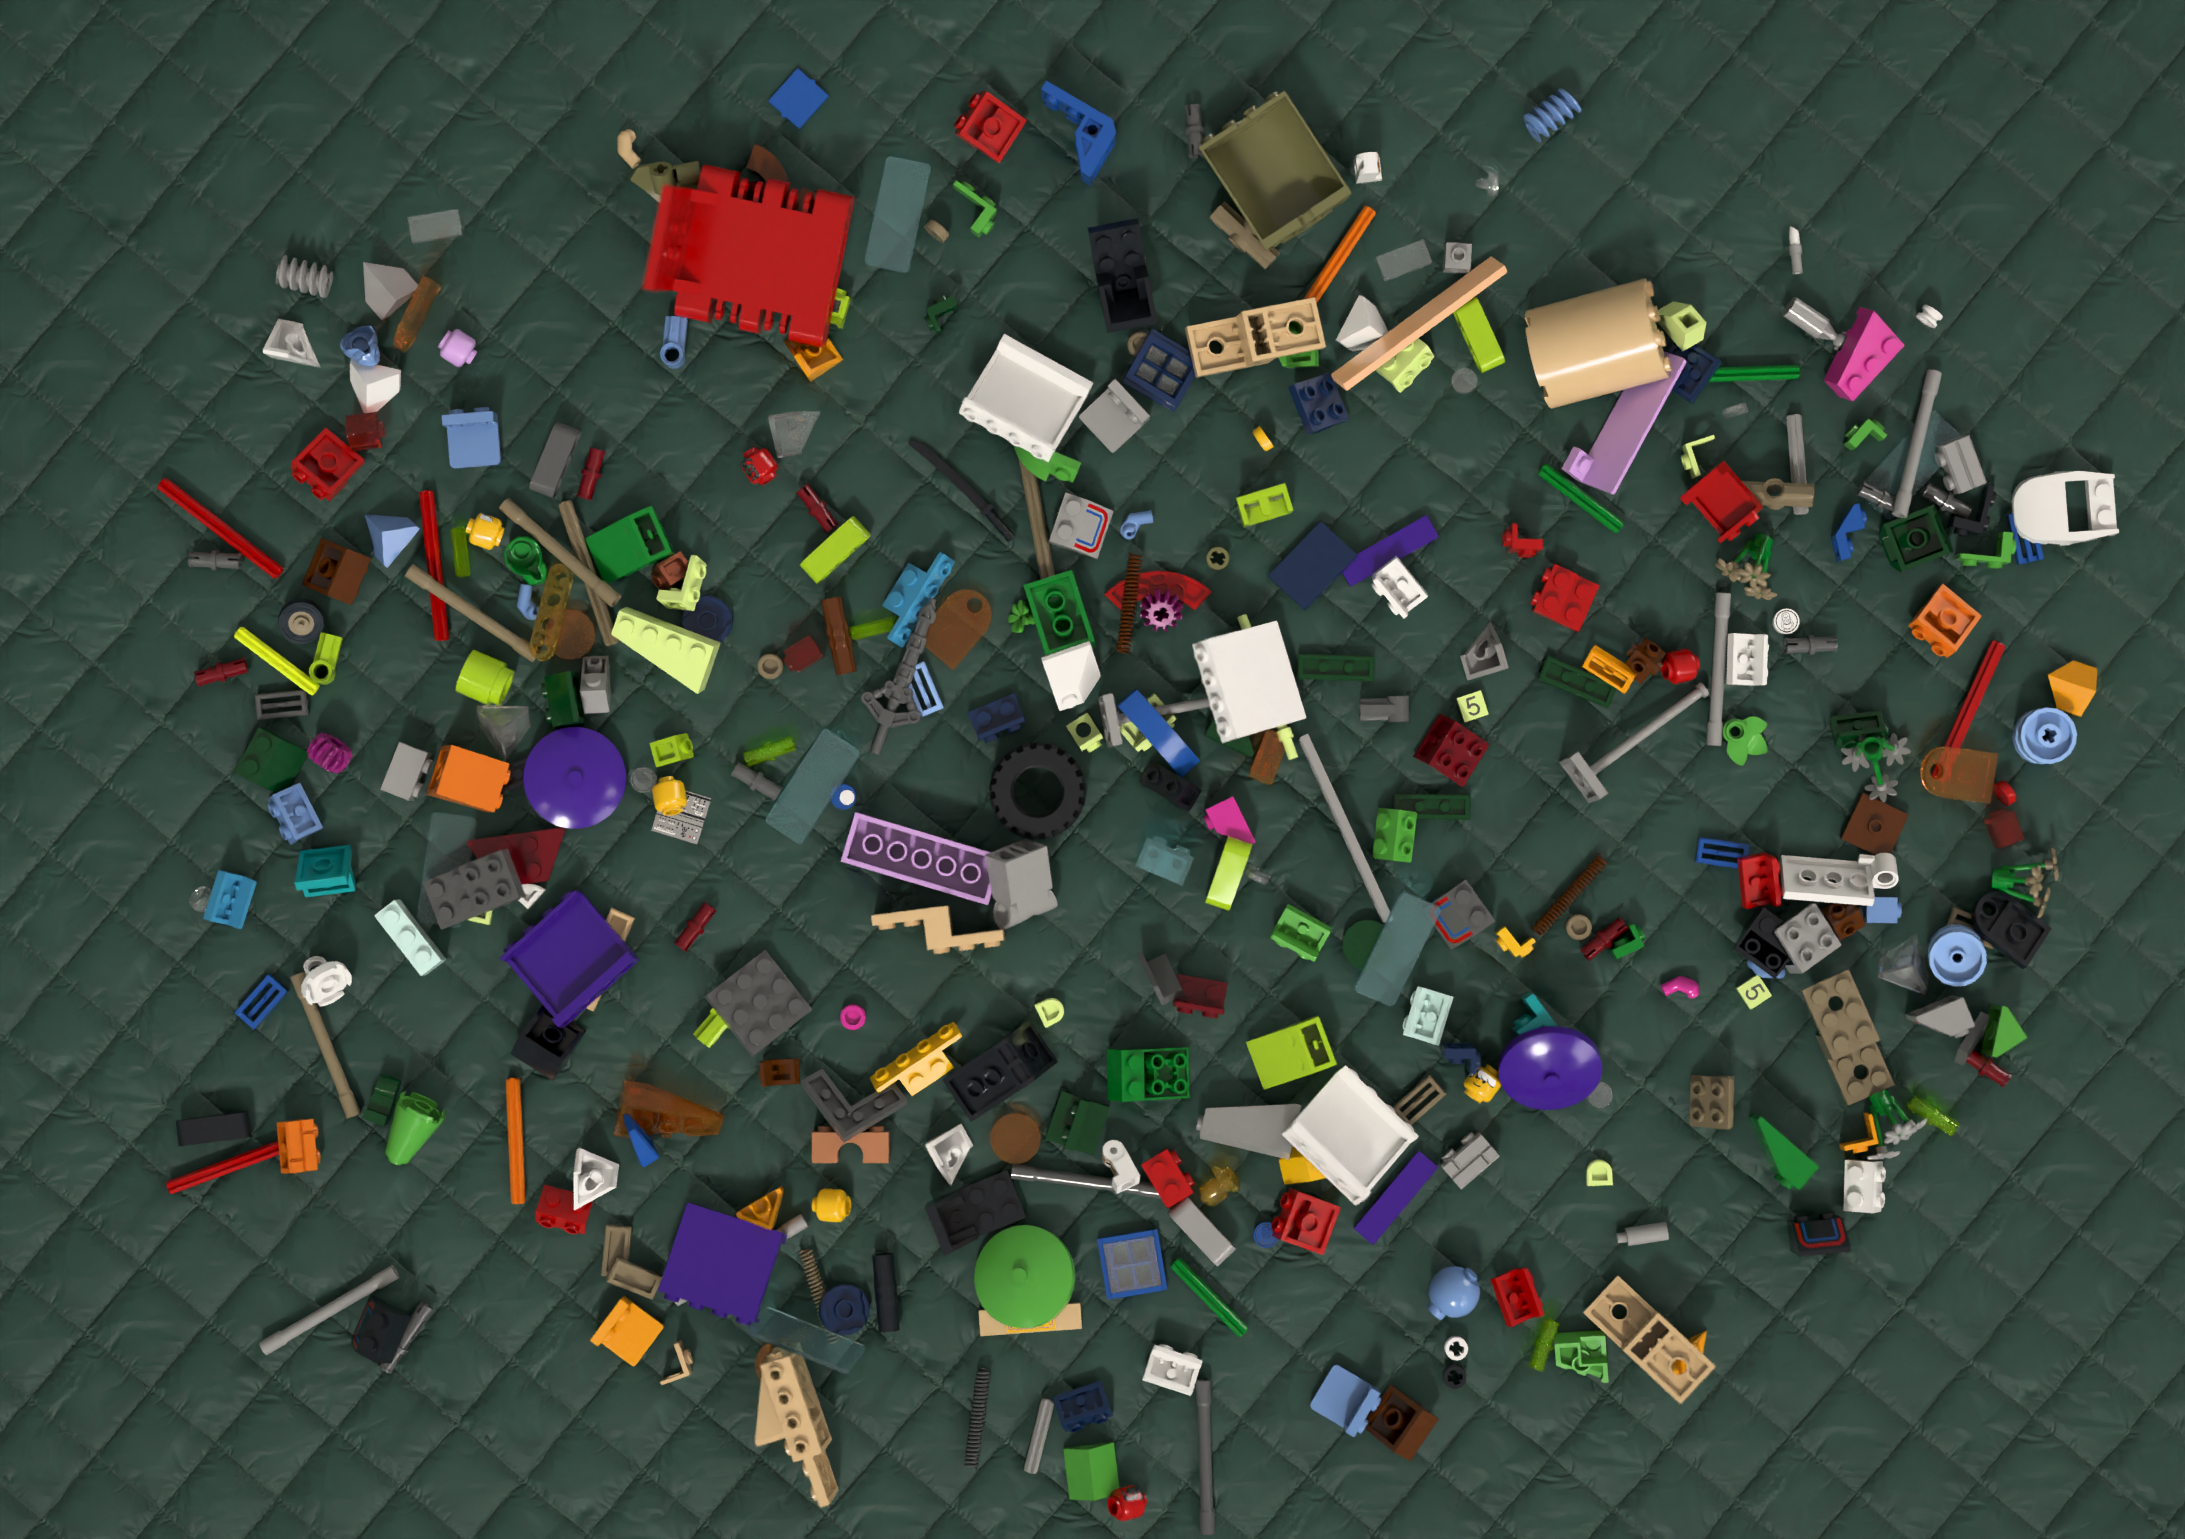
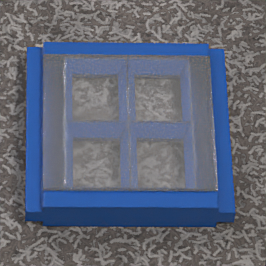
M1157 1229L1097 1238L1107 1299L1167 1290Z

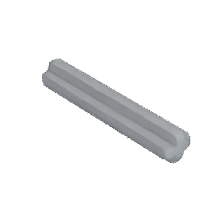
M1041 1399L1024 1466V1471L1031 1474H1036L1038 1471L1054 1408V1401L1051 1399Z

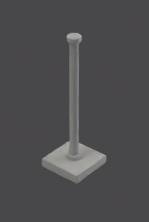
M1698 683L1695 686V690L1590 767L1579 752L1566 756L1559 762L1588 803L1600 800L1608 794L1596 777V774L1699 698L1708 696L1709 692L1702 683Z
M1113 693L1102 695L1098 698L1106 744L1107 748L1115 747L1122 744L1119 727H1122L1123 723L1131 721L1124 713L1116 712ZM1208 697L1153 708L1161 716L1206 708L1210 707Z

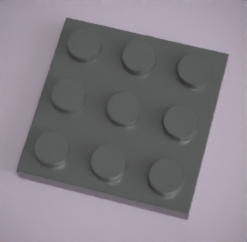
M766 950L705 996L706 1000L751 1057L812 1010Z

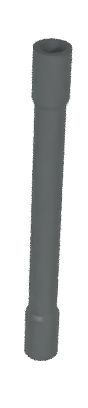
M1013 1164L1011 1179L1032 1182L1042 1181L1115 1191L1112 1187L1113 1178L1041 1169L1021 1164ZM1140 1181L1139 1184L1122 1191L1124 1193L1161 1199L1152 1182Z
M1198 1379L1196 1380L1195 1387L1198 1411L1200 1534L1213 1535L1215 1534V1512L1213 1509L1211 1380Z

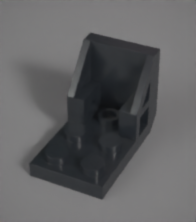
M1138 218L1088 227L1097 287L1107 333L1158 324Z
M1029 1020L982 1054L945 1077L943 1082L972 1122L1035 1081L1058 1063V1060Z
M1008 1169L927 1202L925 1206L943 1255L977 1240L979 1236L1026 1218Z

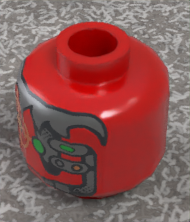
M753 447L743 454L745 459L741 462L740 466L752 484L759 483L760 486H763L777 476L778 464L768 449L762 448L757 450L756 447Z
M1135 1485L1114 1489L1107 1501L1110 1514L1119 1521L1139 1518L1143 1515L1147 1505L1146 1495Z

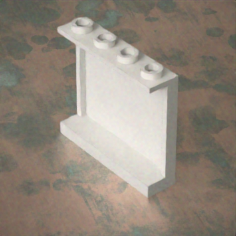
M1004 334L968 397L964 398L959 414L963 415L967 420L985 427L989 432L1007 439L1012 445L1029 451L1034 457L1049 462L1086 400L1093 382Z
M1277 621L1210 638L1192 645L1195 659L1201 672L1202 682L1208 695L1209 705L1217 725V732L1222 743L1306 718Z
M1346 1065L1329 1079L1282 1133L1355 1206L1369 1196L1370 1190L1408 1145L1419 1137L1409 1123L1404 1122L1396 1115L1395 1110L1390 1105L1385 1104L1377 1096L1376 1091L1366 1086L1359 1079L1358 1074Z

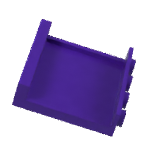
M570 890L560 898L561 903L555 909L551 907L541 916L542 920L536 926L532 924L522 933L524 937L517 943L515 941L510 943L503 950L505 954L500 957L501 961H506L551 1013L554 1017L552 1021L557 1027H566L640 960L584 893L577 890L574 892Z
M687 1202L658 1291L665 1293V1299L677 1303L680 1298L689 1301V1307L703 1310V1307L706 1306L713 1309L711 1314L726 1318L727 1314L736 1316L735 1322L750 1326L751 1321L759 1323L760 1319H757L778 1252L781 1244L785 1245L788 1235Z

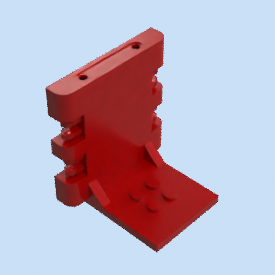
M706 164L701 169L697 189L671 185L662 186L643 289L677 291L674 309L675 316L712 323L716 299L715 319L721 320L724 316L726 301L732 302L731 323L736 324L739 319L740 330L761 334L763 322L764 330H771L775 312L782 313L779 332L786 334L790 316L792 315L789 341L826 348L855 196L819 189L815 197L813 212L811 213L813 193L807 192L804 197L803 209L798 211L795 210L798 190L792 188L789 194L790 182L769 178L765 190L764 182H757L753 201L746 199L749 188V181L746 178H742L738 196L736 197L741 172Z

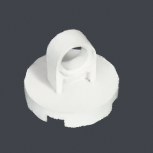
M319 956L310 957L304 963L306 977L301 985V993L310 1005L318 1003L319 1006H326L335 1002L345 994L343 989L346 985L350 986L352 983V975L343 963L338 961L326 962L323 957ZM319 965L311 972L309 971L313 966Z

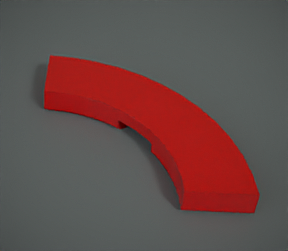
M1149 571L1137 574L1140 578H1132L1139 580V582H1132L1139 586H1131L1138 588V590H1131L1138 594H1130L1137 596V598L1129 599H1134L1138 602L1146 599L1147 593L1155 596L1157 588L1161 594H1164L1169 589L1170 597L1177 594L1179 596L1178 601L1185 603L1195 610L1212 591L1197 580L1186 575L1168 571ZM1127 579L1120 581L1104 594L1120 610L1123 608L1121 605L1124 604L1122 603L1124 600L1122 597L1125 596L1123 595L1125 592L1123 589L1126 588L1124 581Z

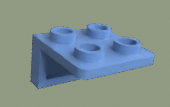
M489 407L474 408L473 413H464L463 409L449 410V415H442V425L447 428L449 460L452 468L493 466L501 463L498 414L494 411H489Z
M1335 1364L1331 1367L1319 1387L1310 1406L1314 1411L1343 1427L1347 1434L1355 1437L1357 1432L1361 1434L1368 1423V1420L1365 1418L1370 1410L1374 1412L1381 1401V1398L1378 1397L1380 1391L1375 1386Z

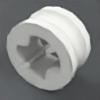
M1923 305V311L1916 315L1917 318L1925 325L1936 328L1937 320L1940 321L1943 316L1934 308Z
M1451 1336L1446 1340L1444 1350L1452 1360H1461L1467 1355L1468 1345L1463 1338ZM1458 1341L1463 1350L1462 1352L1459 1350L1460 1354L1454 1355V1352L1449 1350L1450 1345L1454 1346L1453 1342Z

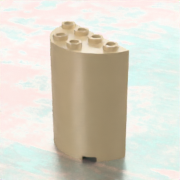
M1646 278L1533 308L1525 312V320L1528 325L1525 329L1533 368L1539 387L1543 386L1544 399L1551 409L1670 378L1669 371H1672V365L1669 356L1664 355L1663 346H1666L1664 333L1659 331V329L1657 330L1656 322L1660 321V315L1657 306H1653L1651 297L1654 296L1651 281L1647 282Z

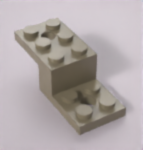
M1846 969L1801 989V994L1819 1031V1034L1815 1036L1846 1105L1849 1106L1879 1091L1894 1086L1895 1084L1876 1044L1880 1038L1850 971ZM1833 996H1838L1841 999V1007L1836 1011L1831 1010L1828 1006V1001ZM1862 1064L1867 1072L1864 1078L1857 1079L1854 1076V1068Z

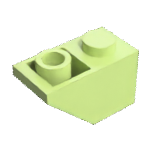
M1673 301L1658 310L1660 315L1658 324L1682 352L1703 340L1706 322L1692 305Z

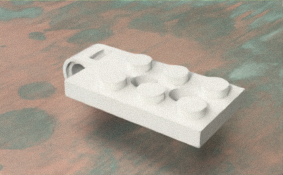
M1879 853L1876 855L1859 854L1858 861L1781 855L1779 862L1783 899L1873 906L1875 900L1873 888L1888 889L1895 886L1899 880L1896 858L1890 853ZM1802 877H1809L1812 881L1805 880ZM1828 879H1834L1837 883L1830 882Z

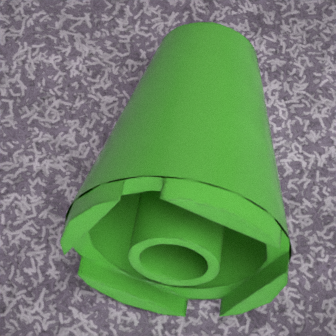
M402 1092L397 1099L385 1154L388 1156L387 1159L395 1165L407 1164L446 1118L445 1110L443 1109L440 1112L436 1109L438 1104L426 1096L414 1092L410 1096H405L406 1092Z

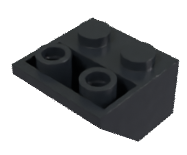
M1758 907L1744 926L1733 949L1776 979L1790 960L1788 953L1774 932L1775 929L1785 922L1764 907Z

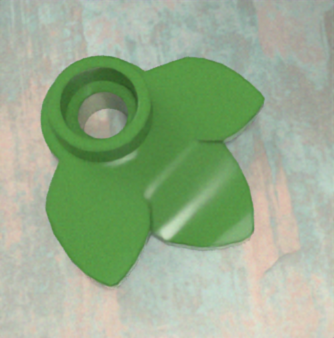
M1748 717L1743 721L1740 719H1730L1723 725L1722 735L1728 742L1727 754L1733 762L1743 766L1748 754L1762 755L1767 753L1766 742L1760 735L1767 727L1765 721L1758 717ZM1734 726L1739 730L1737 736H1733L1730 733L1731 728Z

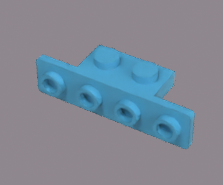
M939 552L927 573L910 563L907 564L882 605L900 616L887 639L900 647L905 645L918 624L919 619L917 616L920 609L926 605L930 598H934L937 595L941 584L952 570L955 563L954 560Z

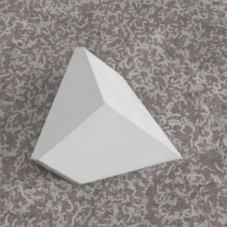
M1359 295L1336 341L1350 351L1365 350L1389 331L1376 306Z
M278 319L263 348V353L271 358L321 368L304 331L303 324Z
M351 358L350 381L366 420L370 419L400 391L401 370L381 365L373 367L358 365V362Z
M962 1124L929 1140L925 1144L935 1165L950 1187L969 1149L973 1147Z
M581 1148L576 1150L574 1165V1211L616 1188L619 1164Z

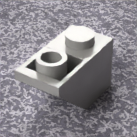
M609 656L583 657L580 694L584 714L610 712Z

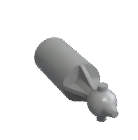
M1797 297L1790 300L1782 313L1783 317L1814 338L1833 340L1834 350L1836 351L1842 349L1847 339L1845 336L1846 332L1843 331L1837 334L1827 317Z

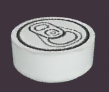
M1791 609L1779 610L1773 617V627L1780 634L1793 633L1799 626V617Z

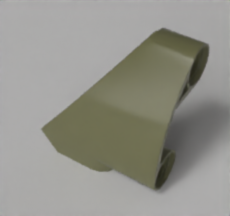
M699 161L672 166L668 162L639 165L634 170L630 180L659 203L663 185L697 189L701 167Z

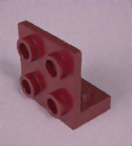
M1439 713L1413 757L1436 769L1463 787L1489 747V744L1455 720Z
M1177 974V979L1185 994L1172 1002L1173 1006L1177 1007V1012L1192 1014L1193 1010L1202 1011V1016L1218 1019V1014L1224 1015L1225 1010L1223 1007L1227 982Z

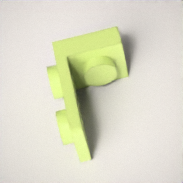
M691 555L682 590L677 588H670L669 591L659 590L656 599L667 609L694 611L696 603L700 598L702 581L706 576V563L697 555Z

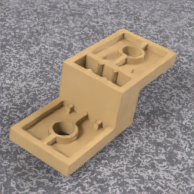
M1315 297L1243 311L1233 318L1187 326L1185 328L1196 378L1267 364L1275 358L1324 349L1326 347ZM1291 321H1296L1301 325L1300 334L1290 332L1289 323ZM1211 341H1218L1222 345L1220 354H1214L1210 351L1209 344Z
M950 905L874 914L871 916L872 926L878 925L879 930L895 928V923L904 922V927L920 925V920L924 919L927 950L933 949L934 954L947 953L950 951L949 947L959 946V951L971 950L975 948V944L984 943L985 948L1000 946V941L1005 940L1003 929L954 935Z
M1618 1275L1583 1311L1592 1322L1680 1404L1716 1367ZM1617 1304H1622L1626 1308V1315L1622 1319H1616L1612 1315V1308ZM1675 1360L1685 1362L1686 1369L1682 1374L1673 1373L1671 1365Z

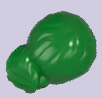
M519 536L513 539L506 546L503 554L506 565L515 574L522 576L529 585L544 583L548 570L543 562L542 551L536 540L529 536Z

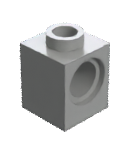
M1446 242L1443 253L1442 272L1468 274L1471 268L1472 244Z

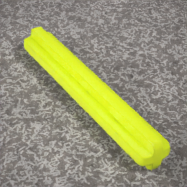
M240 627L234 634L235 639L308 694L314 695L318 691L320 685L247 629Z

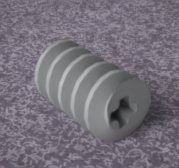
M286 255L282 257L276 273V284H280L282 288L290 286V289L293 291L299 288L302 293H306L309 290L311 295L315 296L319 293L322 298L328 296L333 281V272L327 273L326 265H323L321 270L317 271V263H313L309 269L307 268L306 260H303L302 264L298 266L297 258H293L291 263L288 264Z

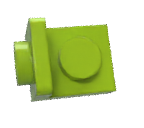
M687 733L649 743L656 768L694 757L693 745Z

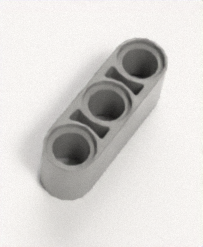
M1189 1197L1179 1201L1167 1212L1217 1267L1236 1250L1233 1244Z

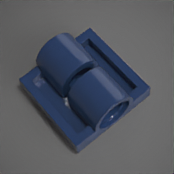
M1331 372L1288 387L1307 434L1321 432L1350 419Z

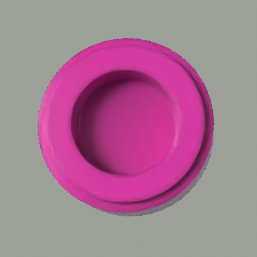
M851 1004L842 1010L840 1020L845 1028L857 1030L864 1025L866 1013L861 1006Z

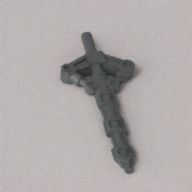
M930 598L919 611L917 616L919 619L914 633H911L906 645L907 650L902 662L899 663L894 681H887L885 686L878 687L871 692H865L861 696V701L867 706L876 721L881 723L870 750L874 754H880L890 727L917 724L923 719L922 713L918 711L916 703L913 701V690L909 688V685L916 671L915 667L920 653L922 654L926 645V635L930 624H934L937 616L935 611L936 600ZM883 694L889 699L887 708L878 700ZM900 703H907V713L896 712Z

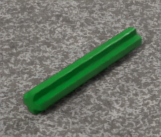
M1799 365L1719 367L1709 382L1797 379L1800 376Z
M1546 463L1541 467L1538 472L1540 477L1611 531L1618 533L1624 526V522L1549 464Z
M1178 1257L1171 1263V1269L1238 1337L1243 1336L1248 1331V1326L1181 1258Z

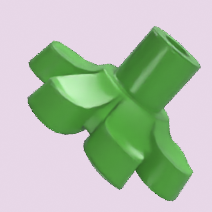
M1019 600L1018 605L1013 603L1012 612L1014 615L1010 614L1008 616V623H1013L1011 627L1012 632L1022 633L1025 625L1035 624L1033 615L1028 614L1029 608L1026 606L1025 601Z

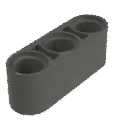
M559 421L554 424L531 479L530 490L552 499L555 498L579 442L581 430Z

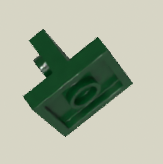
M1061 1090L1045 1139L1063 1145L1064 1148L1071 1151L1075 1149L1094 1155L1110 1107Z

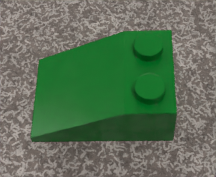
M1072 570L1023 585L1045 656L1090 641L1092 648L1096 647Z
M1751 1113L1749 1119L1770 1169L1776 1173L1773 1178L1789 1190L1792 1187L1800 1190L1819 1166L1765 1119Z

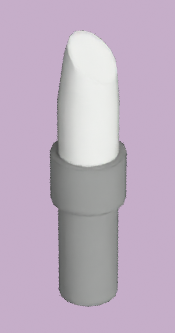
M1790 226L1789 255L1791 256L1792 274L1803 273L1802 245L1800 244L1799 231Z

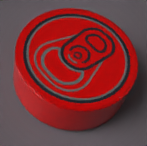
M2001 780L1993 785L1994 793L2003 805L2009 806L2016 802V794L2006 781Z

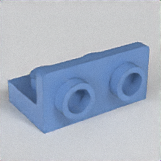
M301 783L275 793L268 799L269 812L272 817L277 818L280 824L279 831L284 840H288L290 845L323 828Z

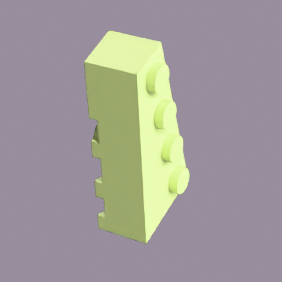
M629 607L619 610L611 635L697 694L705 690L721 642Z

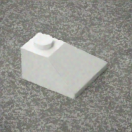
M1090 641L1041 658L1059 711L1084 703L1101 677Z

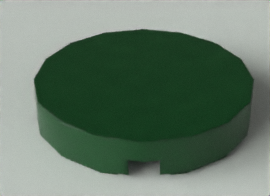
M1374 920L1355 922L1347 929L1342 939V950L1345 958L1351 965L1361 970L1380 968L1388 961L1392 953L1393 941L1390 932L1384 925Z

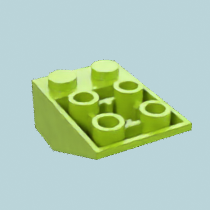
M1318 1015L1246 1042L1264 1090L1337 1065Z

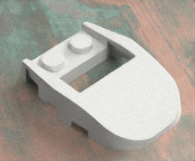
M2058 471L2023 480L2017 485L2012 495V513L2017 533L2031 543L2060 544V546L2118 534L2119 529H2117L2113 485L2115 475L2085 471ZM2085 480L2089 531L2069 532L2065 482Z

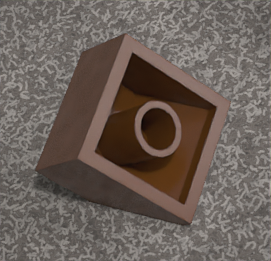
M321 538L302 585L352 605L359 593L362 579L368 571L371 558Z
M1390 1384L1382 1395L1376 1410L1372 1411L1367 1417L1368 1423L1365 1429L1394 1453L1411 1461L1439 1418Z

